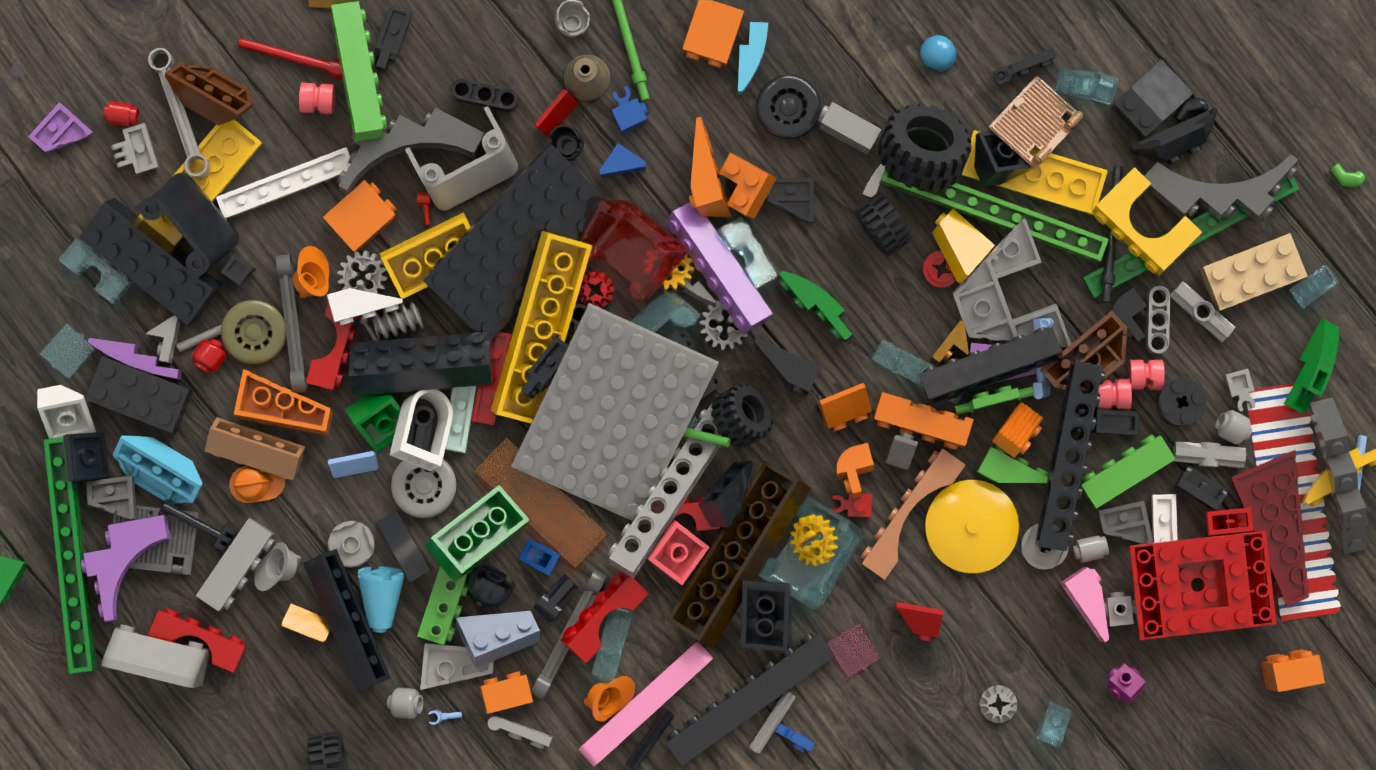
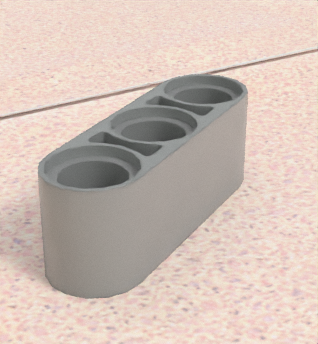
M1156 286L1147 292L1145 301L1147 307H1145L1144 345L1147 352L1153 355L1161 354L1167 350L1170 328V293L1165 287ZM1154 291L1162 293V303H1156L1153 300ZM1154 314L1162 317L1163 323L1160 327L1152 323ZM1155 337L1159 338L1162 342L1160 350H1155L1152 347L1151 342Z

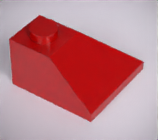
M894 602L895 609L912 633L918 634V639L931 641L932 637L938 638L944 610Z

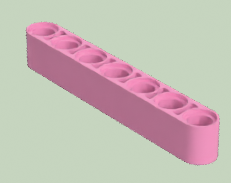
M699 641L694 643L578 750L593 767L596 766L704 668L713 657Z

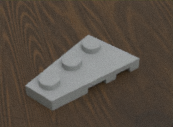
M425 643L420 690L492 674L494 661L475 668L466 647Z

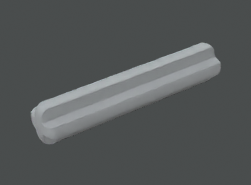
M786 691L781 696L750 744L752 751L758 754L761 753L796 698L794 694Z

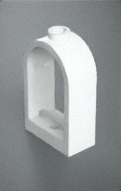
M439 389L420 390L406 398L403 402L390 456L428 471L441 467L453 410L450 401ZM418 398L429 401L435 407L438 415L431 452L406 443Z

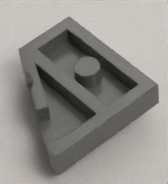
M132 475L86 482L87 503L90 507L131 521L137 520L135 483Z
M1144 501L1097 511L1102 534L1142 544L1153 542Z

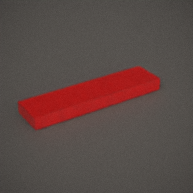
M499 332L492 339L494 349L493 384L478 386L472 422L495 426L497 414L491 411L512 334Z

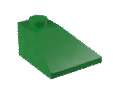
M391 395L363 396L345 409L355 427L376 453L393 442L401 407Z

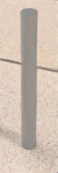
M241 319L238 323L242 324L245 320ZM221 325L177 343L179 352L198 345L201 340L208 341L221 335Z

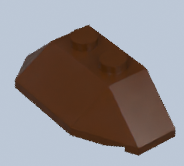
M179 62L165 72V78L182 105L217 125L238 119L253 107L249 88L214 68L187 65V63Z
M1110 311L1062 351V360L1044 366L1040 370L1041 373L1056 389L1065 390L1071 360L1103 366L1102 371H1105V379L1108 378L1125 363L1127 326L1113 311ZM1087 380L1083 381L1080 384V391L1087 392L1089 390V382Z

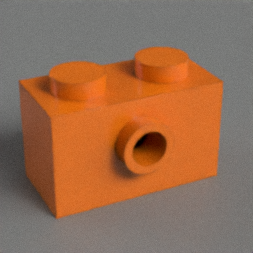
M520 671L507 674V679L498 681L497 677L483 680L484 685L479 686L485 713L489 714L532 703L533 699L527 675H520Z

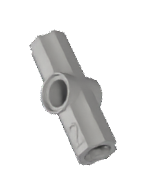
M1182 281L1170 294V298L1184 309L1193 321L1201 324L1221 343L1236 328L1216 311L1210 302L1205 301L1185 282ZM1198 306H1204L1207 309L1208 314L1206 318L1198 316Z
M1175 441L1173 456L1175 457L1174 462L1195 463L1198 466L1206 467L1227 466L1244 468L1246 448L1221 446L1219 443L1200 442L1199 444Z

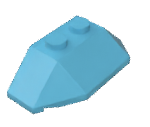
M121 436L113 453L114 458L118 460L126 476L132 475L135 484L163 501L168 499L174 503H193L203 484L193 461L153 437Z

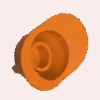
M313 246L305 247L299 253L298 267L292 279L293 285L302 299L311 296H324L329 288L328 260L318 248Z
M250 466L238 468L232 474L229 488L231 494L238 501L243 503L260 502L274 499L280 495L285 487V479L268 472H261Z
M620 676L609 683H597L590 689L588 696L584 699V704L592 710L595 720L599 722L606 721L631 701L635 692V683L628 676Z

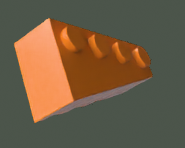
M243 369L234 415L237 419L329 436L333 412L330 408Z
M884 392L880 395L873 420L878 421L877 426L890 429L891 426L900 428L899 433L903 432L909 435L916 433L922 435L921 440L935 443V440L944 442V447L956 451L958 447L966 446L974 420L968 417L962 419L954 413L942 410L937 411L931 406L920 403L915 404L911 400Z

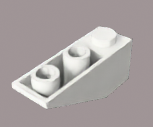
M351 288L327 295L334 323L339 321L340 325L354 322L353 317L362 315L363 319L376 316V311L385 308V312L399 309L398 304L403 303L400 298Z

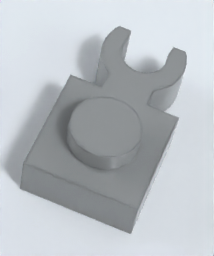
M1244 369L1224 375L1230 397H1238L1236 403L1237 410L1239 412L1243 411L1242 403L1244 401L1249 402L1251 409L1255 408V401L1248 394L1255 391L1249 370Z

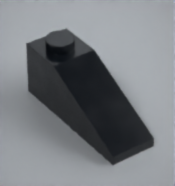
M751 461L733 463L698 504L711 527H727L734 522V518L742 507L753 466Z

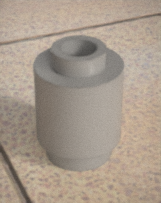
M1097 535L1076 540V545L1073 546L1075 559H1080L1081 563L1101 559L1104 558V555H1108L1109 549L1105 536L1099 537Z

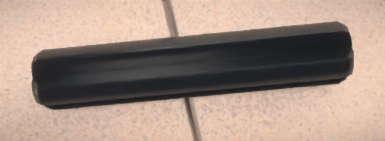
M668 709L662 711L626 761V765L629 768L636 770L674 718V714Z

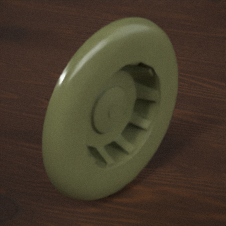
M259 300L243 301L232 307L225 315L221 325V339L228 353L238 361L246 364L265 363L278 355L285 344V321L279 311L266 302ZM241 319H244L245 321L242 324L238 323ZM236 328H240L239 333L235 332ZM268 330L272 331V336L268 335ZM241 337L243 341L240 343L237 338ZM267 339L269 342L265 345L263 342ZM244 345H251V348H247ZM260 345L261 348L255 349L254 346Z

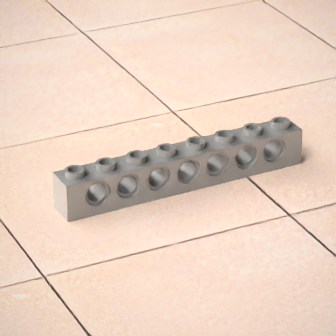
M710 405L708 410L704 409L697 419L699 423L693 430L703 432L705 429H712L715 432L714 435L722 436L717 432V427L713 424L714 418L711 416L713 409L712 405ZM685 437L686 443L682 448H677L672 457L674 461L670 467L663 469L659 476L661 480L658 485H653L646 496L649 499L645 505H640L635 511L634 517L636 518L631 525L627 524L621 533L623 538L619 544L614 543L608 555L610 556L609 562L612 566L634 579L720 449V445ZM693 448L702 450V453L698 456H693L689 452ZM680 467H687L690 470L686 475L677 473ZM668 486H674L677 491L674 494H667L664 492V489ZM655 505L664 507L663 512L659 514L652 512L651 509ZM643 524L651 526V530L647 533H642L638 529ZM634 543L639 548L635 552H628L626 547Z

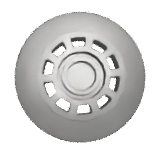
M443 459L441 467L430 471V473L425 472V469L421 468V472L416 474L415 470L420 467L402 461L395 469L391 481L392 495L397 505L405 513L417 518H430L445 511L452 503L456 493V478L450 465ZM435 472L438 473V475H439L438 478H436V477L434 476V473H435ZM412 474L413 478L408 480L409 475ZM439 481H442V488L438 485ZM407 483L410 484V490L406 489ZM437 491H441L440 495L437 498L435 494L437 493ZM410 493H413L415 496L413 500L409 496ZM433 498V502H427L428 499ZM422 499L423 504L417 503V500Z

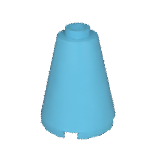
M379 566V569L372 571L371 567L358 570V580L366 619L369 627L373 628V632H386L388 628L392 627L405 577L402 569Z

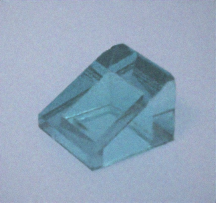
M1097 72L1089 99L1112 105L1119 84V78Z

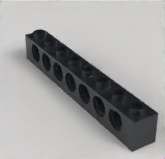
M1071 360L1035 540V544L1039 547L1067 551V547L1072 544L1073 532H1071L1072 523L1076 522L1078 510L1075 509L1076 502L1080 500L1082 495L1081 477L1085 476L1087 464L1084 461L1086 454H1089L1091 449L1089 436L1090 431L1094 430L1096 424V417H1093L1094 411L1100 404L1098 390L1099 385H1102L1105 379V371H1102L1103 366L1076 360ZM1087 380L1090 388L1087 392L1082 393L1080 391V384ZM1083 403L1085 412L1077 416L1075 408L1078 404ZM1074 427H1079L1081 430L1080 436L1073 439L1071 437V430ZM1070 450H1075L1076 458L1068 462L1066 454ZM1070 473L1072 476L1071 482L1063 485L1062 476ZM1061 496H1066L1067 504L1059 508L1057 500ZM1061 519L1063 523L1061 529L1054 531L1052 527L1053 522Z

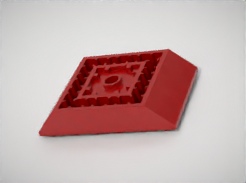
M1266 531L1232 533L1129 546L1139 640L1277 624ZM1195 578L1200 579L1202 582V587L1197 592L1191 587V583Z

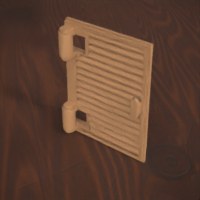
M1037 75L988 128L1035 170L1083 118V113L1076 111ZM1065 113L1070 116L1067 122L1061 119ZM1033 147L1039 151L1034 157L1029 153Z

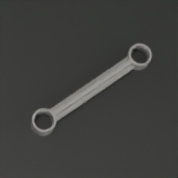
M156 48L149 54L148 62L152 69L159 74L187 156L185 170L194 179H203L210 172V163L201 155L185 107L165 78V72L174 66V58L166 49ZM160 54L168 55L167 65L162 68H156L154 65L155 58ZM201 159L205 161V168L201 173L193 174L191 172L190 165L194 160Z

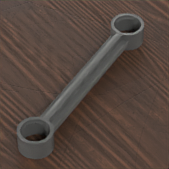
M291 254L277 255L276 266L280 280L286 326L291 388L294 393L308 392V384L306 383L307 377L304 369L295 288L292 282L294 274Z
M596 569L592 573L574 611L539 675L531 695L541 700L544 699L569 651L560 641L564 631L568 627L573 626L579 619L580 613L593 604L608 575Z

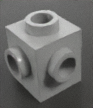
M1124 592L1110 593L1109 598H1104L1107 626L1134 624L1133 614H1136L1135 600H1131V596H1125ZM1118 605L1121 606V611L1119 613L1116 610V607Z

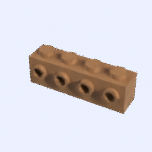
M218 417L210 427L205 452L211 453L216 457H223L237 464H244L261 472H268L278 475L282 479L290 480L295 479L305 450L303 445Z

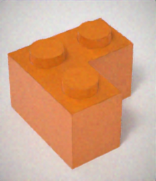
M730 153L719 172L738 184L727 205L745 216L755 219L777 178L743 158Z

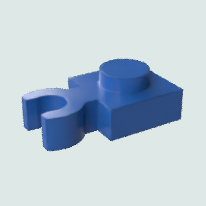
M779 723L775 732L793 741L792 747L803 753L805 749L811 751L815 744L812 740Z

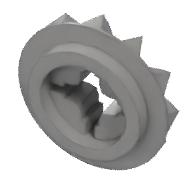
M1001 685L992 686L982 694L980 709L984 717L989 721L1003 723L1010 720L1016 713L1017 699L1009 688ZM997 694L1001 701L1009 703L1001 707V714H999L996 707L989 706V704L996 702Z

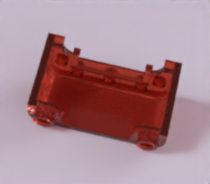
M601 200L580 242L592 245L589 260H605L631 282L629 286L631 296L640 301L649 299L683 261L688 252L684 244L636 205L625 200Z

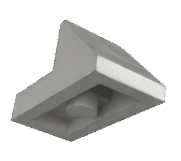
M172 316L146 333L150 336L164 338L163 342H160L158 345L157 356H160L159 361L171 364L181 320L176 316Z

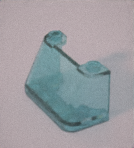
M667 290V292H661L630 322L655 333L668 320L675 327L678 325L681 327H694L701 320V315L677 293Z
M807 496L797 512V517L800 519L815 514V516L822 515L823 521L830 520L829 528L835 527L836 530L833 532V536H838V539L834 540V544L838 546V549L832 550L835 556L829 558V562L818 566H813V564L806 565V559L800 561L798 559L799 552H793L796 546L791 544L790 541L795 540V537L791 535L777 559L769 558L758 576L768 582L790 583L791 596L816 610L825 601L861 542L863 530L848 519ZM823 534L818 535L814 540L807 541L805 545L808 546L813 541L823 539Z

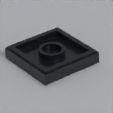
M104 432L63 435L68 482L109 478Z

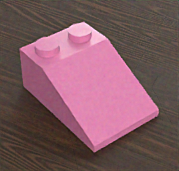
M1082 567L1060 582V584L1099 641L1106 642L1109 640L1102 587L1099 584L1101 578L1094 569Z

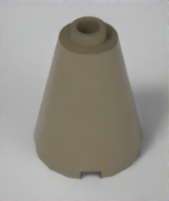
M581 55L574 58L567 65L564 73V83L569 93L575 98L591 101L601 97L608 89L610 72L605 62L594 55Z

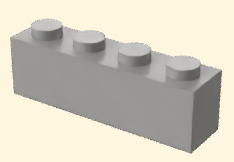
M249 518L196 596L219 612L223 611V609L228 610L235 600L232 596L236 590L241 591L248 581L246 576L249 571H255L261 562L259 557L264 550L268 552L275 542L272 538L275 534L254 519Z

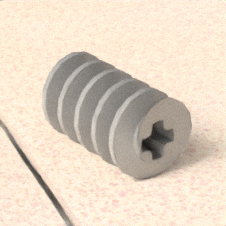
M412 301L409 304V309L404 304H401L400 312L393 310L389 315L383 309L382 317L377 312V315L373 316V323L379 341L381 334L386 339H389L390 331L395 337L398 336L399 329L406 334L408 326L412 331H416L417 323L424 329L419 308Z

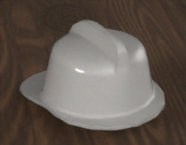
M277 543L256 568L254 581L257 589L267 591L278 581L292 579L296 573L297 566L301 562V557L288 550L285 543Z

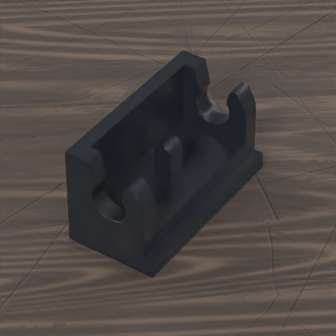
M1187 464L1174 485L1212 511L1218 510L1228 493V489Z

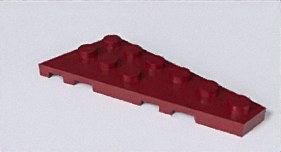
M1296 450L1230 477L1242 507H1251L1253 530L1266 531L1270 570L1286 607L1309 598L1304 556L1305 547L1302 534L1301 504L1298 491V472L1295 459Z

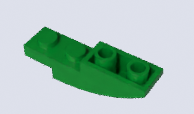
M785 271L779 273L778 276L781 278L778 281L786 292L790 290L794 294L795 298L793 301L801 310L805 308L808 312L815 306L817 308L815 311L816 315L822 322L828 321L832 326L829 330L837 340L841 338L845 342L852 336V333L839 319V316L845 310L826 291L798 275Z
M1321 318L1299 359L1305 362V365L1284 402L1286 406L1302 414L1306 412L1315 394L1322 397L1336 360L1339 327Z

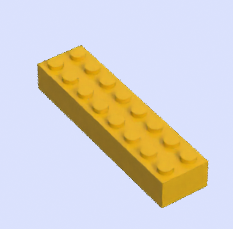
M542 231L491 407V411L495 414L532 423L548 387L543 392L540 391L533 399L526 396L521 389L528 382L526 380L529 375L527 372L552 341L559 337L565 342L592 245Z

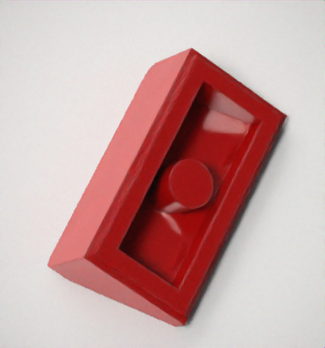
M566 89L563 90L536 121V128L549 137V133L556 126L561 125L578 105L577 100Z

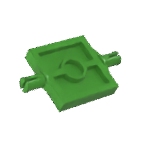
M1011 385L998 388L995 390L996 394L989 395L988 391L978 393L968 403L954 406L956 415L972 413L973 410L1016 399L1019 401L1022 398L1034 396L1032 386L1018 390V388L1012 389Z

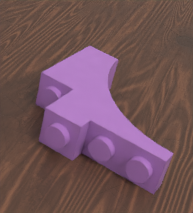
M161 515L108 525L109 531H105L107 545H111V549L84 553V559H81L83 573H87V577H97V581H94L96 594H100L102 603L98 604L100 618L104 617L105 622L117 621L118 592L121 582L132 563L152 546L171 539L167 516Z

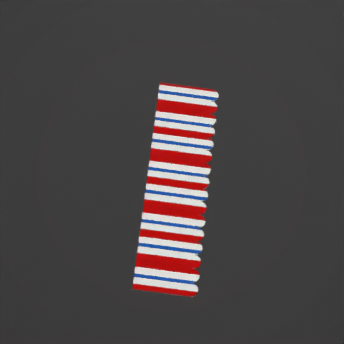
M1294 383L1254 389L1255 391L1248 394L1249 397L1254 399L1255 408L1251 409L1249 402H1247L1257 466L1296 450L1295 459L1298 472V491L1301 504L1302 534L1305 547L1304 556L1309 598L1286 607L1276 585L1281 621L1335 614L1341 608L1340 602L1334 599L1338 595V589L1336 586L1330 585L1335 582L1336 575L1333 571L1329 570L1334 565L1333 559L1330 556H1326L1331 552V545L1325 541L1329 537V531L1322 527L1327 522L1325 514L1321 513L1324 509V501L1313 507L1310 503L1307 505L1302 503L1307 490L1320 474L1317 470L1313 469L1317 466V458L1310 455L1315 451V444L1309 440L1313 436V431L1310 427L1306 426L1311 421L1310 415L1307 412L1302 414L1284 404Z

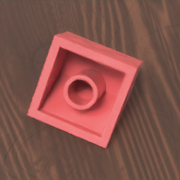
M674 520L647 559L669 578L683 585L710 547Z

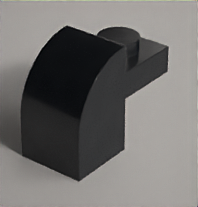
M1133 286L1116 298L1111 311L1127 326L1128 337L1130 339L1135 337L1137 341H1140L1145 337V334L1132 317L1147 307V305Z

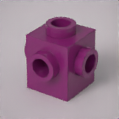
M1124 663L1119 669L1115 667L1107 677L1109 679L1107 688L1114 698L1121 699L1129 705L1144 689L1146 681L1140 677V673L1134 667H1128Z

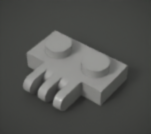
M142 123L123 129L126 141L111 146L112 151L122 149V152L114 154L115 160L125 159V161L117 163V168L133 164L137 175L158 169L159 164L146 124Z

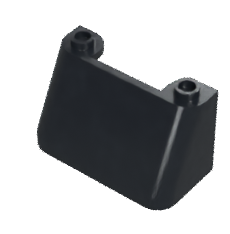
M186 173L175 174L135 206L139 213L148 220H156L165 214L193 247L194 251L186 259V267L195 279H198L236 247L239 242V235L234 227L192 177Z

